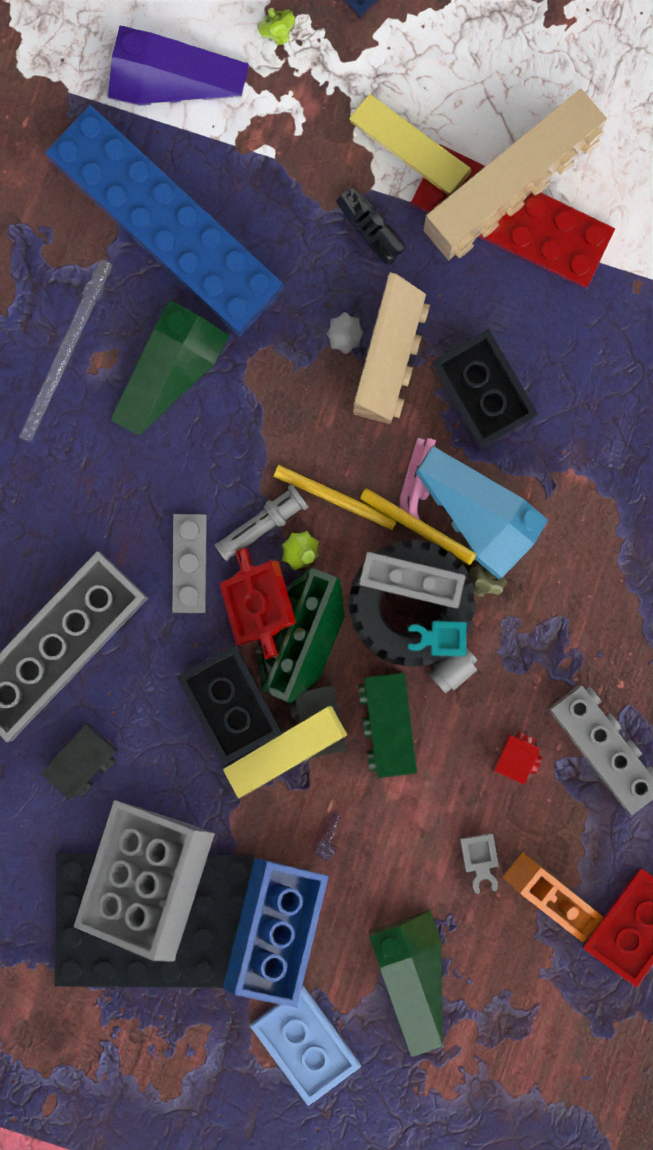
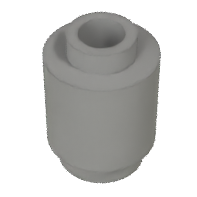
M466 647V656H447L444 659L438 660L432 666L434 669L429 673V676L446 694L450 689H457L477 671L474 664L478 660Z

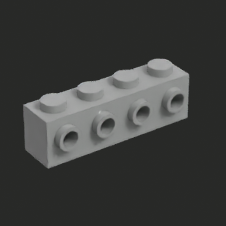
M578 685L550 706L548 710L626 812L634 815L653 800V767L649 765L645 768L638 759L642 755L638 747L631 739L625 742L618 733L622 729L618 721L611 713L605 716L598 705L602 701L591 687L585 690L582 685Z

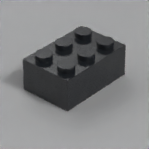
M489 329L433 360L430 364V369L478 452L533 421L539 415Z
M237 645L177 676L182 689L223 765L283 733Z

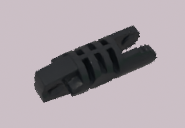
M353 187L342 193L336 200L351 226L355 225V230L361 234L362 239L368 240L367 245L383 263L392 265L397 259V255L406 249V245L389 224L385 225L386 220L380 216L377 210H373L374 206Z

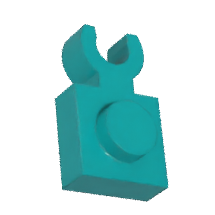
M432 621V631H426L424 627L419 625L409 626L408 631L419 632L422 639L419 644H408V649L418 651L426 645H431V655L466 656L467 622Z

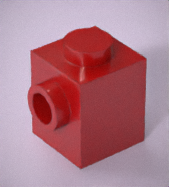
M519 731L515 737L507 734L492 770L525 785L529 774H536L543 758L538 755L541 749L534 746L536 739Z

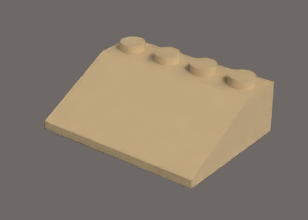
M390 273L353 411L354 415L391 424L393 417L400 418L404 399L398 398L401 385L408 387L413 370L412 367L407 366L410 354L417 355L421 336L416 335L419 322L425 324L430 304L424 303L426 297L424 292L394 273Z

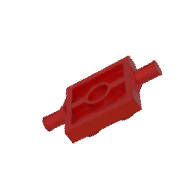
M243 548L235 552L240 570L232 578L219 583L236 645L244 646L260 640L264 658H273L278 655L273 636L280 630L296 624L279 561L271 560L260 566H253L249 549Z

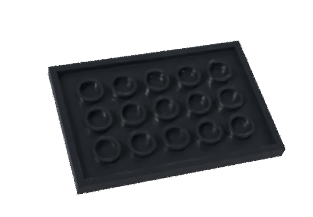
M57 853L55 987L223 988L255 854H208L175 960L153 961L74 928L97 853Z

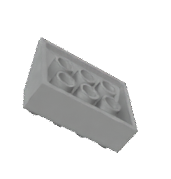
M114 800L74 928L153 961H174L215 833Z

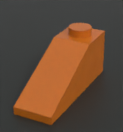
M524 852L521 853L502 877L521 895L583 943L603 918L601 914Z

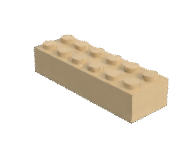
M580 88L427 214L423 231L448 260L455 255L461 258L473 248V242L480 234L486 237L499 226L498 221L503 215L507 213L510 217L521 209L525 204L523 200L531 192L536 196L550 184L548 180L554 173L563 174L575 163L573 159L581 151L587 154L600 143L599 138L604 134L602 129L607 120L606 116L583 89Z

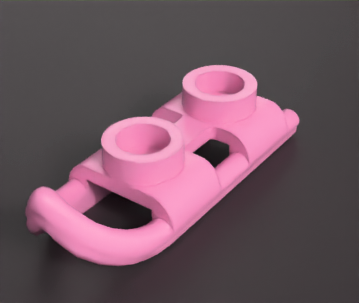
M417 438L400 495V508L419 520L417 511L418 500L427 499L430 493L418 475H416V478H414L417 465H420L429 449L435 446L436 440L427 438L425 447L423 446L425 440Z

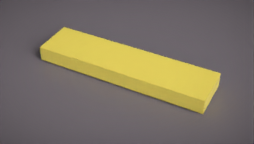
M371 94L365 98L349 118L354 126L448 196L452 195L471 173L470 167Z
M330 706L224 768L223 771L237 797L241 798L346 737L347 733L334 709Z

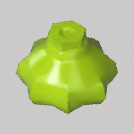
M274 8L268 9L269 15L257 23V29L262 37L273 39L277 45L285 44L290 41L289 33L295 24L293 12L290 9L277 12L274 11Z
M308 531L291 533L289 539L282 544L284 551L282 561L288 563L292 570L309 568L312 562L319 557L317 550L319 541L311 537Z

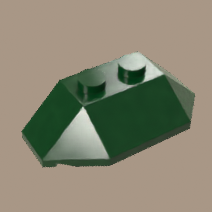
M314 568L307 570L305 575L286 587L296 624L280 630L273 636L278 655L265 659L261 642L256 652L259 673L262 679V691L290 703L321 678L345 618L340 578Z

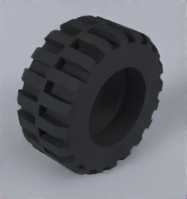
M422 540L398 541L374 552L375 554L466 575L458 609L443 605L441 616L437 622H467L466 634L470 631L473 624V615L476 611V602L474 601L475 590L464 565L462 566L456 560L457 557L451 552L443 550L439 545L422 542ZM363 563L351 585L349 614L355 632L367 649L381 659L401 666H424L447 657L431 655V645H426L418 651L408 649V644L416 645L421 642V634L407 635L400 633L386 622L380 605L383 591L359 585L364 566Z

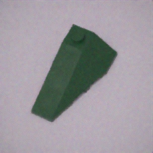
M169 300L112 415L111 421L140 436L183 393L185 394L204 373H207L215 365L230 336L199 315Z
M431 910L368 931L411 1057L443 1047L441 939Z

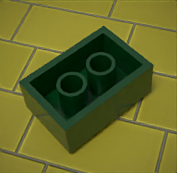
M399 672L364 677V684H358L360 704H367L368 717H362L364 736L372 740L373 749L366 750L369 772L375 771L377 779L417 774L405 673Z

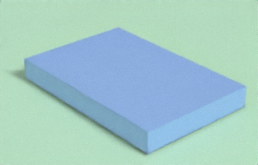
M303 985L297 1008L276 1004L249 1025L307 1106L361 1067L360 1062Z

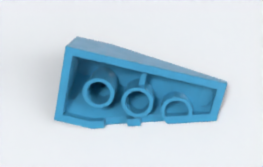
M434 446L429 449L415 471L437 505H442L452 518L453 522L450 524L456 533L460 531L471 546L469 549L476 553L475 560L498 579L502 578L535 544L548 522V519L525 499Z

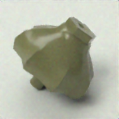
M478 561L470 569L469 575L473 581L477 596H484L488 593L499 595L507 585V580L504 576L498 579Z

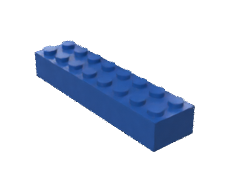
M91 105L45 152L54 166L239 337L284 291L283 283Z

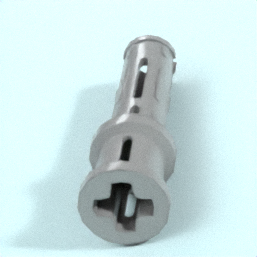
M292 484L288 486V491L277 499L265 502L266 505H264L265 509L241 525L220 542L214 544L226 561H229L236 551L247 547L274 526L283 527L286 524V520L299 510L309 508Z

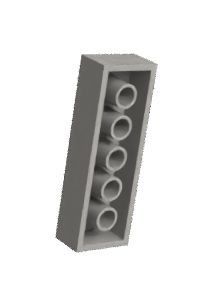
M97 551L1 651L0 736L6 742L13 741L148 599L101 552Z

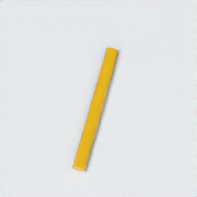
M278 465L273 477L292 484L390 530H393L397 522L369 505L281 465Z
M368 488L363 491L360 499L430 542L439 545L445 551L451 552L465 563L470 565L475 559V552Z

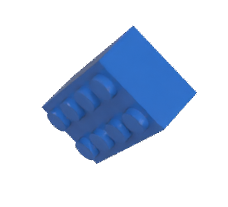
M259 858L254 859L223 989L234 995L297 1008L329 876Z

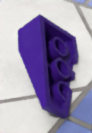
M119 25L111 61L108 99L137 106L151 105V103L161 102L179 103L182 100L242 97L249 63L152 32Z

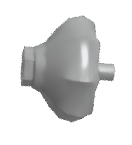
M343 312L339 317L330 320V328L326 334L330 339L331 348L338 349L346 354L353 348L359 347L364 331L360 326L359 318L351 317L346 312Z

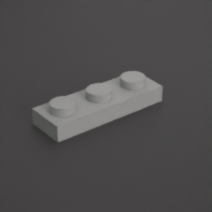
M173 514L172 613H206L207 515Z
M367 552L359 585L458 609L466 575Z

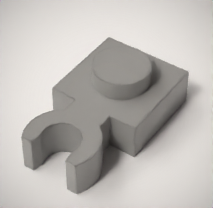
M493 833L460 838L465 871H475L476 873L472 880L474 892L480 894L479 883L483 879H488L491 882L492 890L497 891V879L490 873L489 869L499 867Z

